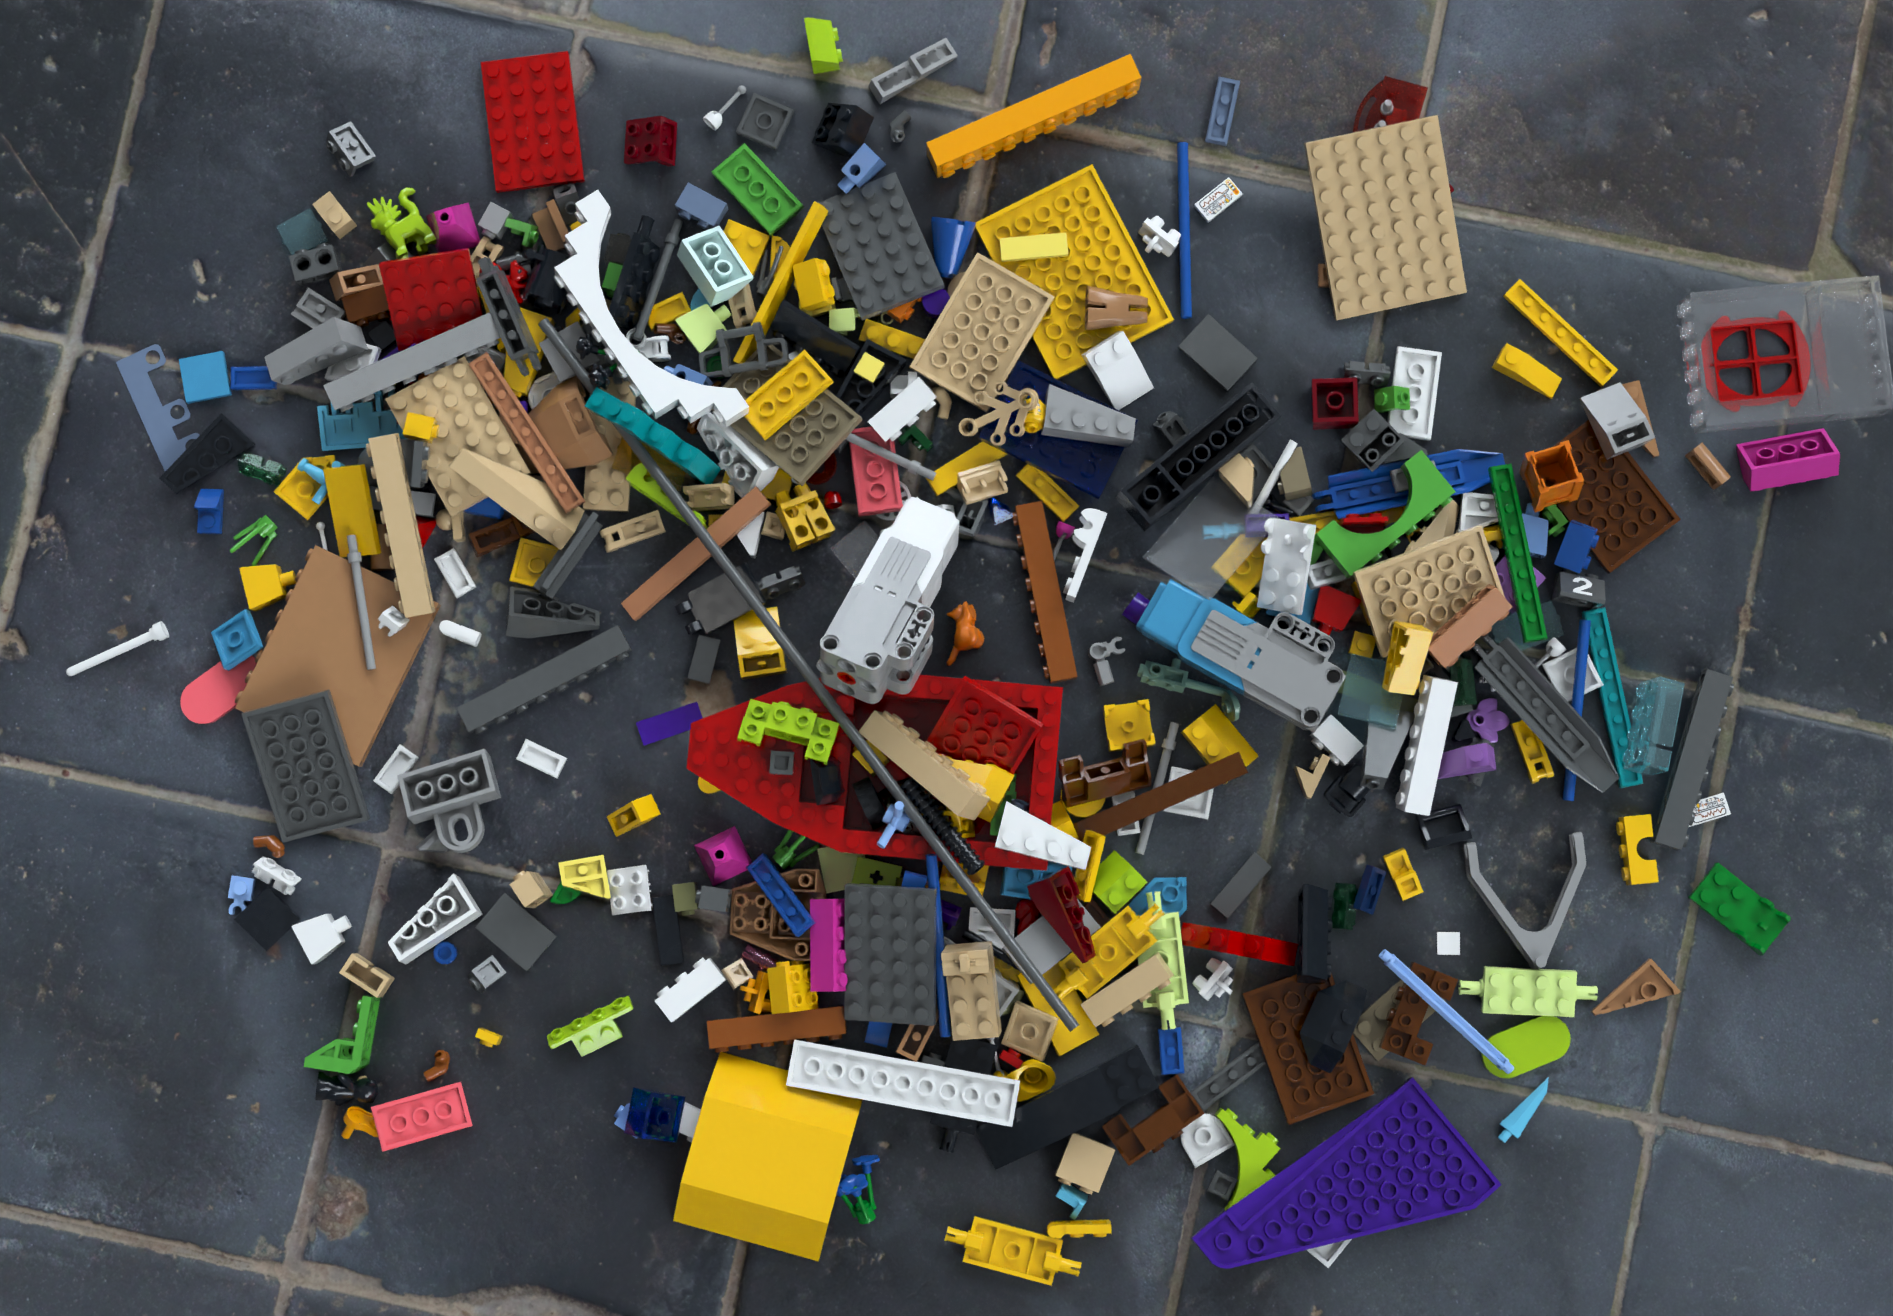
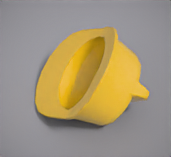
M1036 1059L1023 1062L1020 1068L1012 1071L1005 1077L1020 1080L1017 1102L1028 1100L1050 1090L1056 1079L1053 1069Z

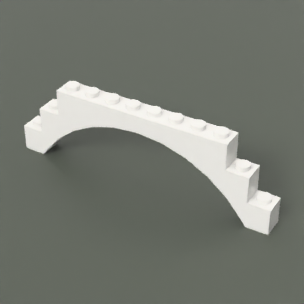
M599 190L575 203L576 212L574 214L581 226L565 235L566 244H564V247L572 257L554 267L556 275L554 280L560 288L564 287L568 292L566 297L571 305H577L581 311L579 316L585 324H590L593 329L591 333L598 343L601 341L606 347L604 352L609 360H615L618 365L616 367L618 373L623 379H628L631 384L629 388L635 397L639 396L644 403L641 405L647 415L652 414L656 420L676 406H679L677 410L683 419L687 418L692 423L714 409L712 413L719 423L723 422L725 427L748 414L749 406L736 388L705 386L681 379L653 364L638 352L621 333L607 308L599 277L601 243L611 216L610 206Z

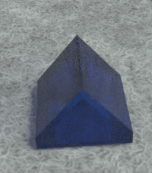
M989 498L990 516L995 525L1012 519L1013 513L1008 505L994 498Z

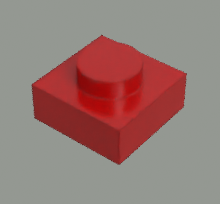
M1011 1048L1008 1051L1003 1049L999 1055L1000 1059L1017 1069L1023 1063V1060L1020 1059L1021 1054Z

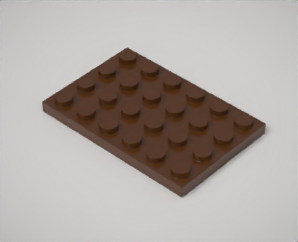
M1588 420L1560 441L1569 440L1573 459L1578 472L1582 473L1584 483L1578 500L1572 502L1567 500L1556 504V506L1568 520V523L1571 520H1575L1598 529L1596 535L1600 536L1595 549L1591 547L1590 552L1607 574H1609L1681 519L1629 452L1608 460L1606 459ZM1546 480L1545 485L1548 487L1553 486V484H1555L1553 481Z
M1297 974L1242 993L1288 1125L1374 1094L1353 1034L1343 1056L1331 1074L1308 1063L1299 1032L1317 991L1335 985L1332 974L1330 978H1327L1325 984L1297 983Z

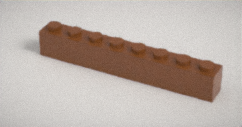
M1042 501L1015 506V512H1012L1014 526L1018 525L1020 534H1016L1018 547H1023L1024 556H1020L1022 568L1028 571L1029 577L1025 578L1027 591H1032L1033 599L1029 600L1031 612L1036 613L1037 622H1034L1036 635H1041L1042 643L1038 644L1040 656L1045 657L1046 666H1043L1044 677L1050 680V684L1077 679L1078 676Z

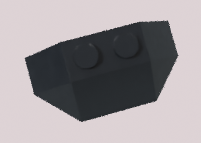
M1345 980L1317 991L1299 1032L1310 1065L1331 1074L1343 1056L1362 1014L1367 993L1366 989Z

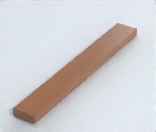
M485 352L468 363L565 513L568 514L585 503L578 489L489 354Z
M755 486L706 530L718 546L722 548L766 510L771 503L760 489ZM698 537L695 538L621 603L632 619L637 621L712 555Z

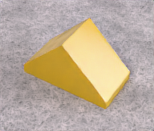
M1061 800L1054 803L1051 826L1079 840L1073 823Z

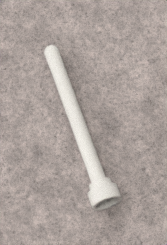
M160 621L153 624L149 632L69 667L66 670V674L74 676L151 640L162 641L169 638V632L165 624Z

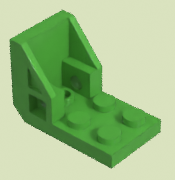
M373 995L362 996V1000H359L357 1004V1013H359L358 1023L355 1022L353 1027L355 1039L347 1037L335 1039L305 1057L304 1067L351 1074L359 1072L369 1065L380 998H376Z

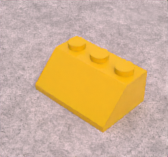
M1216 704L1181 732L1207 765L1237 752H1240L1246 767L1258 757V754Z

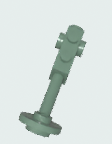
M1172 659L1171 667L1147 660L1145 664L1140 663L1137 676L1141 677L1140 682L1183 693L1185 687L1220 696L1222 697V710L1231 722L1239 719L1241 708L1238 698L1230 690L1188 679L1189 672L1180 670V659Z

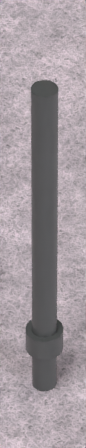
M680 219L674 220L672 229L666 236L664 242L666 245L633 335V339L636 341L642 340L672 252L678 245L680 239L678 236L683 221Z

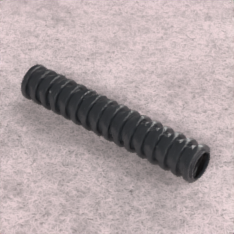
M912 777L906 780L901 785V789L905 791V794L914 803V806L919 809L920 814H923V818L928 820L927 823L932 825V830H936V835L941 836L940 840L942 842L945 841V846L950 848L949 851L951 853L954 852V857L959 859V864H963L964 870H968V875L978 872L984 866V860H980V855L975 854L976 850L971 849L970 843H966L967 839L961 837L962 833L957 832L958 828L956 826L953 827V822L949 821V817L944 815L945 812L939 809V804H935V799L930 798L931 794L926 793L927 790L922 788V785Z

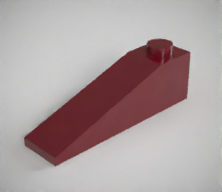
M1069 866L1028 885L1029 897L1034 902L1036 908L1082 964L1095 957L1096 954L1090 931L1083 924L1084 908H1079L1076 897L1080 894Z

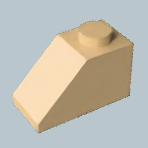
M330 191L312 204L339 239L357 227L356 223Z
M1238 453L1218 470L1219 477L1249 509L1252 507L1255 466L1247 456L1243 458Z

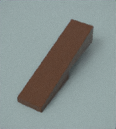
M511 515V518L470 533L468 539L478 558L520 538L533 534L535 531Z

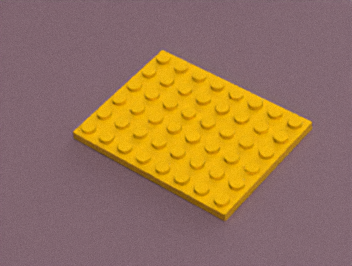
M1093 164L976 222L975 229L992 261L1055 296L1032 336L1054 381L1086 366L1087 364L1081 354L1116 332L1123 331L1129 342L1132 343L1174 321ZM1055 233L1067 234L1068 256L1001 261L1000 238ZM1087 286L1148 298L1147 308H1130V311L1146 312L1147 323L1085 330V296Z

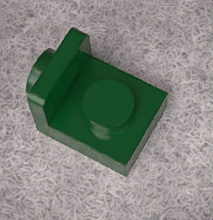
M915 425L911 428L907 426L901 431L902 434L898 439L901 446L912 437L913 440L911 442L919 451L924 449L926 452H929L933 448V443Z

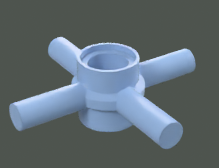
M897 801L895 805L892 803L883 817L882 822L888 825L877 842V846L882 849L886 847L893 834H898L900 831L904 832L910 822V818L903 810L904 804L901 801Z

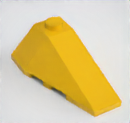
M946 756L953 761L952 766L957 770L960 768L970 776L969 781L974 784L977 782L987 790L985 794L991 799L978 817L991 822L998 812L1015 775L993 764H977L971 760L961 761Z

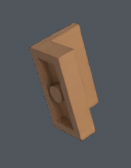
M553 199L546 202L547 208L533 213L532 216L547 249L558 252L565 249V235L569 231Z

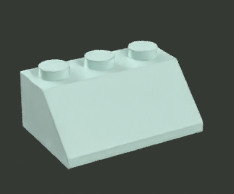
M720 226L681 241L677 256L711 307L731 299L753 280V275Z

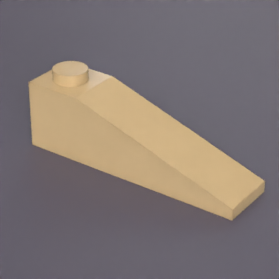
M1452 500L1444 508L1440 506L1436 510V514L1432 516V523L1428 527L1423 526L1420 530L1422 535L1416 542L1411 541L1405 552L1453 535L1459 505Z

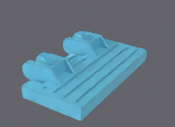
M395 389L388 392V397L396 393ZM381 391L375 393L376 411H374L373 402L353 403L354 407L346 410V413H339V409L334 410L331 403L332 415H329L328 405L317 406L322 451L366 448V444L369 443L368 438L399 433L400 439L407 438L402 434L403 430L397 424L391 409L384 410L383 394Z

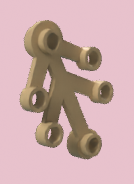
M996 382L993 386L995 394L1007 395L1015 399V401L1008 404L990 397L985 391H977L974 394V401L977 404H985L996 410L975 420L964 418L959 423L960 433L964 436H974L978 432V428L999 419L995 432L990 437V441L993 445L1001 446L1006 441L1004 433L1012 412L1019 409L1015 423L1010 426V433L1013 436H1022L1025 433L1024 422L1028 411L1035 409L1039 402V396L1035 390L1024 388L1018 391L1008 387L1005 382ZM1000 384H1002L1004 388L1002 392L998 391V386ZM980 394L984 395V400L982 402L979 400ZM1027 396L1031 397V402L1029 404L1026 403ZM970 423L973 425L972 431L968 430V425ZM1017 425L1020 427V432L1018 434L1015 433V427ZM997 435H1000L1001 437L999 443L995 441V437Z

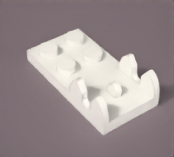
M1093 508L1084 509L1081 512L1082 516L1079 520L1083 524V528L1075 529L1072 536L1073 542L1081 549H1084L1081 558L1076 556L1071 572L1075 573L1073 579L1068 577L1063 593L1067 594L1065 600L1073 603L1107 516L1106 512Z
M1269 518L1264 525L1265 531L1268 532V538L1261 544V551L1265 554L1257 607L1302 615L1316 525Z

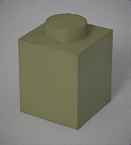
M697 882L672 885L675 912H681V916L694 915L695 910L700 909L698 908L699 904L695 903L698 890Z

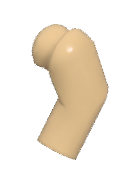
M940 386L934 387L932 391L937 396L935 399L940 404L937 417L947 420L952 399L945 388Z

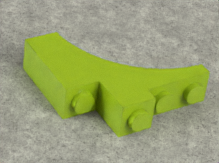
M1220 1108L1215 1115L1221 1120L1231 1135L1238 1159V1181L1231 1199L1224 1208L1226 1211L1275 1176L1268 1168L1265 1171L1263 1168L1281 1148L1276 1145L1279 1141L1271 1133L1268 1132L1265 1135L1263 1132H1260L1255 1138L1253 1135L1256 1132L1246 1123L1241 1126L1236 1121L1238 1116L1229 1108L1226 1111Z

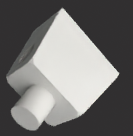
M324 914L291 927L312 965L320 963L344 944L345 939L342 932L352 926L346 915L334 920L331 914Z

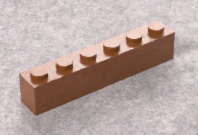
M844 1006L707 1021L709 1049L715 1048V1052L729 1051L730 1046H738V1050L751 1049V1044L760 1043L761 1047L774 1046L775 1041H783V1045L794 1044V1040L806 1038V1042L820 1041L819 1037L828 1036L829 1040L842 1039V1034L847 1033Z

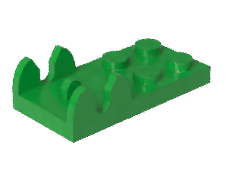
M1718 862L1713 865L1688 897L1760 956L1765 954L1772 942L1791 921V917L1788 914L1778 911L1774 908L1773 902L1759 896Z

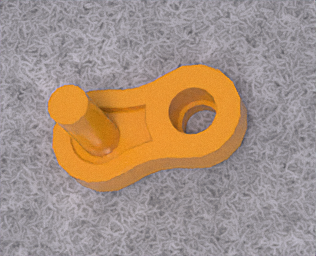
M351 1106L347 1109L343 1117L346 1127L341 1134L344 1139H349L354 1129L364 1131L373 1137H378L372 1113L358 1106Z

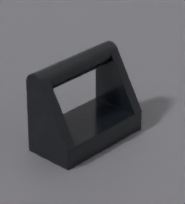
M1461 804L1430 811V816L1416 815L1425 850L1472 839ZM1455 814L1458 815L1462 832L1430 839L1424 822Z

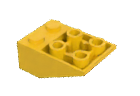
M766 608L780 627L778 608ZM752 610L734 620L737 655L742 680L787 673L784 651L755 612Z

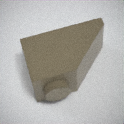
M1302 447L1295 449L1280 472L1281 481L1277 482L1280 495H1285L1286 501L1312 495Z

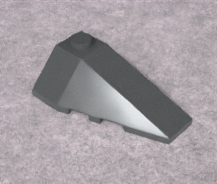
M510 587L506 636L535 638L599 629L600 611L576 603L568 605L559 602L560 598L555 596L551 600L539 595L540 592L533 589Z

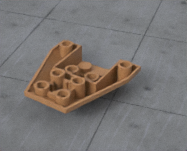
M576 375L556 385L528 414L564 470L595 465L614 455L605 435L599 433L589 409L585 407L586 402L583 397L587 395ZM515 444L531 473L530 475L538 474L539 471L523 447Z
M793 869L781 873V876L809 914L810 899H826V890L820 870ZM756 881L732 889L730 935L790 960L810 961V928L800 937H796Z

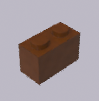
M383 284L341 297L348 322L361 328L368 326L369 322L375 320L385 321L391 318Z

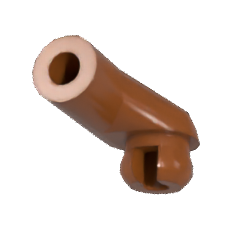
M254 836L253 843L255 848L267 847L275 858H280L285 854V846L276 836Z
M438 1050L435 1053L434 1067L424 1072L428 1082L448 1071L450 1062L448 1052Z

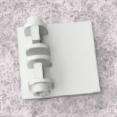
M646 865L607 870L612 915L651 911V906H653L649 893L651 892L649 890L651 884L648 883L649 870H647Z

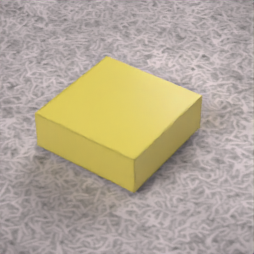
M865 352L854 369V373L874 383L885 364Z

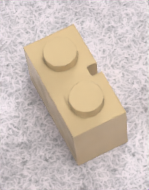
M352 953L339 972L376 998L383 997L395 979L381 968L373 967V963L358 953Z

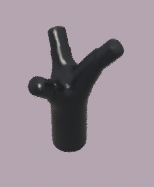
M1273 494L1269 496L1271 501L1267 500V505H1263L1261 509L1275 511L1280 514L1289 513V518L1293 513L1292 509L1280 504Z

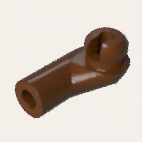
M654 324V334L666 335L675 344L685 342L686 335L676 324Z

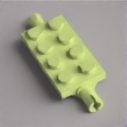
M1161 891L1154 892L1155 901H1153L1152 892L1146 893L1148 909L1155 903L1160 907L1153 915L1162 910ZM1164 912L1165 915L1149 927L1151 933L1158 941L1138 957V965L1159 952L1174 974L1169 979L1171 982L1169 985L1161 990L1156 987L1150 991L1152 996L1143 1001V1008L1157 1007L1160 1010L1162 1030H1168L1167 1020H1169L1170 1029H1175L1173 1008L1178 1004L1189 1003L1179 912Z
M1484 966L1483 978L1479 981L1459 980L1458 985L1460 987H1458L1459 995H1479L1482 1000V1013L1574 1017L1575 1001L1577 999L1597 1001V995L1595 994H1598L1597 986H1577V972L1575 970Z

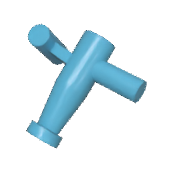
M303 458L298 464L297 469L301 472H306L316 482L321 484L312 498V501L320 504L327 494L324 472L322 469L310 464L309 460ZM339 461L332 463V467L345 466Z

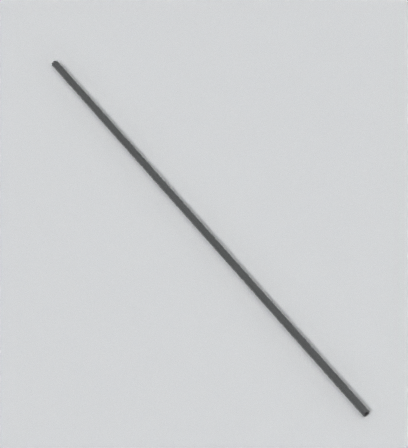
M547 318L540 321L539 327L592 395L596 387L590 383L587 370ZM614 425L837 723H839L840 727L894 799L903 802L904 812L1068 1030L1071 1032L1079 1026L1078 1022L642 443L634 436Z

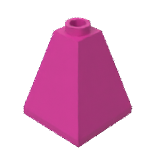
M469 203L448 207L426 216L429 227L436 237L435 246L437 253L464 248L471 249L477 247L481 241Z
M735 826L694 845L713 886L747 871L746 867L752 863ZM722 850L724 852V857L722 859H718V853Z

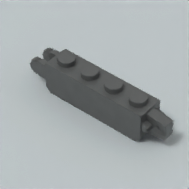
M489 257L478 260L482 273L479 274L480 277L477 278V283L511 360L516 361L524 377L529 375V369L525 363L527 358L530 359L536 371L540 370L542 367L537 356L539 351L505 272L500 270L497 265L493 266Z

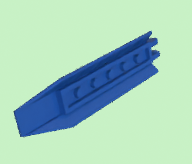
M1456 449L1427 455L1430 461L1434 460L1438 471L1456 491L1451 496L1469 493L1491 483L1488 468L1505 465L1503 453ZM1408 460L1380 465L1374 472L1364 468L1328 476L1329 490L1313 493L1312 497L1314 500H1319L1330 496L1332 503L1315 507L1316 512L1322 513L1333 510L1337 519L1346 518L1347 514L1362 515L1406 506L1408 490L1395 493L1390 471L1400 469Z

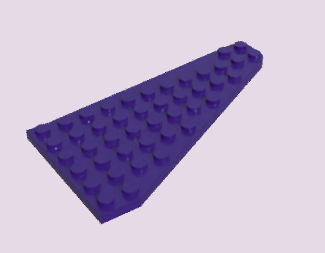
M1411 1077L1392 1094L1208 1222L1191 1237V1240L1211 1264L1219 1268L1230 1269L1475 1209L1502 1184L1415 1079Z

